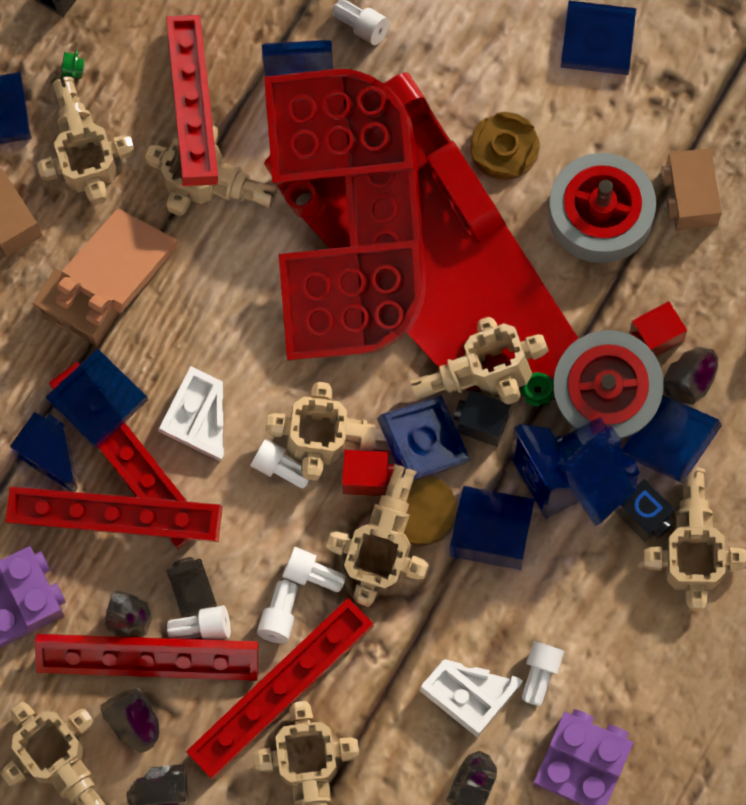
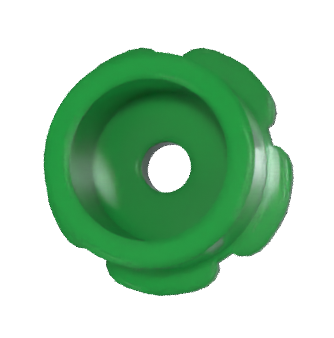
M77 50L74 53L64 52L60 79H63V77H72L74 80L75 78H82L84 59L78 58L79 52Z
M532 373L528 383L520 387V393L525 397L526 403L534 407H538L540 404H549L555 396L553 392L554 381L544 373ZM540 387L541 392L537 393L534 389Z

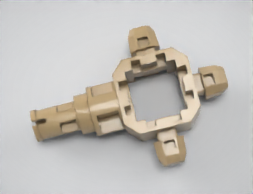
M63 77L65 87H62L59 78L52 83L60 107L58 110L59 118L57 119L60 134L54 142L58 157L52 159V156L37 163L41 180L58 179V175L63 174L68 188L78 193L85 191L89 202L93 205L104 203L107 199L105 185L112 183L118 173L114 159L119 157L122 160L135 152L131 137L125 135L114 137V141L108 142L104 128L93 123L90 112L80 103L74 79L72 77ZM90 142H93L94 146L100 145L105 162L100 163L101 168L96 170L95 167L83 170V174L79 175L77 170H71L67 154L72 153L71 148L77 146L79 150L88 147Z
M214 125L213 133L218 169V185L182 186V178L175 179L174 175L180 161L177 138L173 139L169 151H167L166 147L151 145L146 152V162L150 166L161 170L164 184L168 193H170L167 200V208L170 213L175 215H183L188 209L190 201L202 204L212 200L214 195L229 201L233 198L239 201L245 198L267 208H271L274 204L271 200L276 199L278 192L276 186L252 180L249 174L242 172V168L223 162L222 154L216 145L219 137L218 128Z
M491 317L479 320L477 323L478 333L470 336L464 345L466 350L465 356L455 360L448 359V364L440 366L439 372L410 380L417 402L443 390L448 391V393L458 390L459 393H462L463 389L474 385L479 386L483 394L491 397L499 395L501 401L505 404L517 402L520 398L519 387L526 385L532 376L527 359L533 358L535 360L549 351L543 335L526 337L525 341L521 342L515 327L507 324L497 326L496 321ZM508 348L509 352L514 351L516 358L510 360L512 365L506 367L505 363L494 367L495 371L490 373L487 368L482 369L481 363L487 361L486 355L497 356L502 354V350Z
M315 382L312 386L310 397H302L293 404L290 418L285 417V414L273 413L268 415L265 430L271 436L282 438V435L288 436L286 451L294 460L302 461L301 473L303 478L308 480H318L322 474L323 465H330L340 458V454L344 450H380L405 455L407 441L405 440L408 437L407 432L376 429V425L367 424V420L349 419L344 406L338 401H332L331 386L324 382ZM306 415H310L313 420L323 421V417L329 418V424H334L333 442H329L328 447L322 446L321 442L311 441L310 444H304L305 438H299L300 419L305 420Z
M396 464L393 467L394 470L386 495H381L379 504L375 503L369 524L356 529L352 539L349 538L350 534L339 531L331 532L326 546L330 551L341 556L347 553L344 567L349 577L361 581V584L356 585L354 601L366 607H369L375 601L378 590L375 589L376 586L385 589L400 581L403 572L407 573L406 577L417 580L424 579L429 567L426 560L415 555L412 558L408 557L411 544L406 534H404L410 516L407 513L409 503L406 501L417 471L408 468L402 478L405 467ZM367 534L399 544L395 562L389 576H382L357 566L359 562L358 557Z
M693 467L681 470L683 476V500L679 502L680 509L676 511V530L669 536L666 550H662V546L649 547L644 550L643 567L660 571L662 567H666V581L675 590H687L684 594L688 610L703 611L707 604L708 591L706 590H713L722 581L726 568L729 571H741L746 568V550L730 547L728 551H725V537L716 528H713V512L709 509L708 500H705V469L696 467L693 478ZM682 542H687V544H699L701 542L705 543V546H711V551L713 552V573H710L709 576H704V574H692L689 576L685 575V572H679L677 545H681Z
M307 701L292 703L290 716L291 723H295V725L283 726L276 735L277 750L271 751V748H265L253 753L255 770L273 772V768L279 767L282 781L292 787L294 805H328L331 803L329 783L337 774L336 759L342 758V762L359 757L358 740L352 737L339 738L340 742L333 743L332 730L321 721L310 723L313 720L311 706ZM323 737L327 768L316 772L290 773L287 742L295 738Z
M24 702L12 708L10 711L11 718L20 730L13 734L11 748L19 757V760L16 762L12 760L3 768L1 776L10 787L18 786L27 780L26 775L31 773L39 783L52 784L62 798H67L71 804L106 805L94 790L95 784L91 780L92 774L82 762L84 747L76 738L80 733L84 735L92 728L95 721L85 709L77 710L68 716L70 720L65 723L57 712L43 711L37 716L31 707ZM55 725L71 748L67 751L68 754L56 761L49 769L44 768L41 771L25 747L29 745V740L42 733L47 726L51 728Z

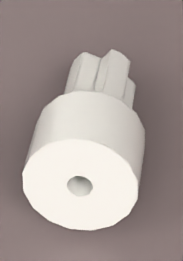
M339 0L333 6V16L353 27L354 34L372 45H377L385 37L390 24L389 19L371 8L362 10L346 0Z
M265 438L250 466L269 477L275 473L296 486L304 488L309 480L303 478L301 473L302 464L285 455L286 449Z
M297 547L293 548L283 572V578L303 586L308 580L332 591H341L346 579L343 573L316 563L317 555Z
M285 579L277 582L270 608H265L261 615L257 629L259 637L278 644H284L289 641L295 620L291 611L298 591L297 584Z
M224 605L200 609L197 616L169 620L167 622L168 637L173 639H192L202 637L203 640L227 639L230 637V620L227 609Z
M533 641L526 662L531 668L522 694L524 702L536 706L542 704L551 674H558L565 651Z

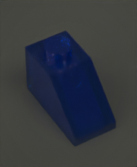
M34 411L9 447L15 457L70 492H75L78 485L70 442L63 430L65 425L50 414H47L44 418Z

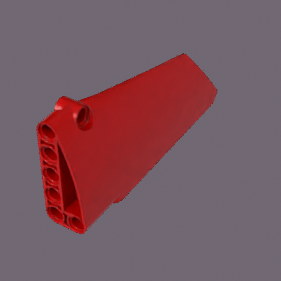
M408 72L394 76L383 84L389 87L403 102L413 125L426 271L424 303L417 320L407 334L439 368L442 365L448 364V359L455 360L465 356L466 350L464 345L470 336L478 333V321L491 317L496 321L497 326L507 324L515 327L521 342L525 341L526 337L543 335L549 351L535 360L533 358L527 360L532 373H544L554 381L556 367L567 348L579 339L508 229L495 204L455 142L449 139L412 76ZM269 155V157L265 160L264 165L272 177L271 159ZM345 177L276 184L292 211L302 218L330 249L351 247ZM301 194H311L307 203L303 205L296 204L297 198ZM508 348L502 350L503 353L497 356L486 355L487 361L481 363L482 369L487 368L490 373L495 371L494 367L505 363L506 367L512 365L510 360L516 358L514 351L509 352ZM476 385L463 389L466 391L471 390L474 392H481L479 386L477 387ZM540 387L534 389L537 393L541 392Z

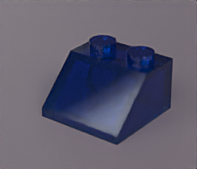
M601 417L563 436L556 467L595 526L607 519L636 491L638 475L640 474L638 465L631 455L626 456L620 448L621 442L612 426L607 427Z
M463 486L450 544V557L521 570L535 499Z

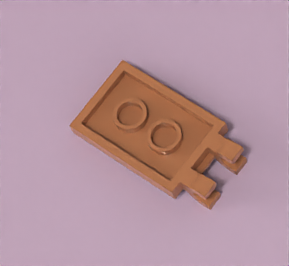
M117 208L61 271L57 289L62 292L57 296L55 303L68 310L81 292L91 297L88 301V306L92 309L86 315V320L99 326L111 309L119 313L123 312L174 252L177 239Z

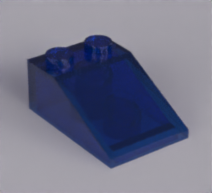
M519 424L514 427L510 459L546 520L582 501L586 491L584 487L587 486V482L578 467L572 468L566 457L569 455L568 448L560 436L555 438L550 428Z

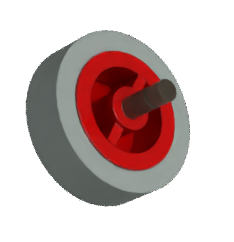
M595 153L582 156L562 169L553 183L548 208V219L552 233L566 251L579 259L594 263H609L624 259L637 251L649 236L656 211L655 191L645 172L638 165L622 156L609 153Z
M596 331L576 340L560 358L554 375L555 399L564 419L579 433L596 440H621L642 430L656 414L663 395L662 370L654 353L638 338L621 331Z

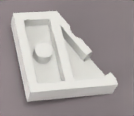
M190 366L158 432L221 462L224 455L223 382Z
M444 659L421 685L419 691L474 736L478 737L519 689L523 681L518 677L512 676L509 679L489 674L490 670L478 667L467 668L461 663Z

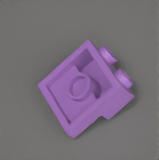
M30 546L0 560V648L65 616L60 605L66 603L57 583L50 586L45 576V573L51 571L41 551L35 554Z
M574 709L572 714L564 712L533 785L578 805H607L634 742L627 739L629 735L627 731L617 726L608 725L605 730L592 724L594 718L583 711Z

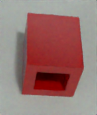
M670 301L632 320L629 333L645 343L657 357L683 343L688 330Z
M344 450L343 494L386 495L387 485H389L394 470V464H388V452Z

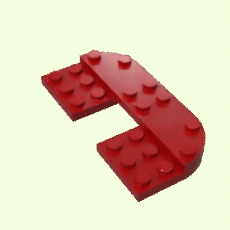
M329 69L264 77L272 183L284 184L345 177L351 246L278 254L287 360L364 355L383 350L396 343L410 330L420 314L426 293V271L415 139L409 113L400 98L389 87L373 76L357 70Z

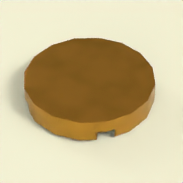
M499 112L495 116L486 117L478 123L472 133L470 150L473 161L481 172L491 178L509 180L519 178L531 170L538 158L540 141L534 126L529 120L516 113Z
M416 474L406 501L409 503L407 513L410 516L404 534H406L412 546L419 547L436 544L452 531L457 519V501L451 488L441 479L428 474Z

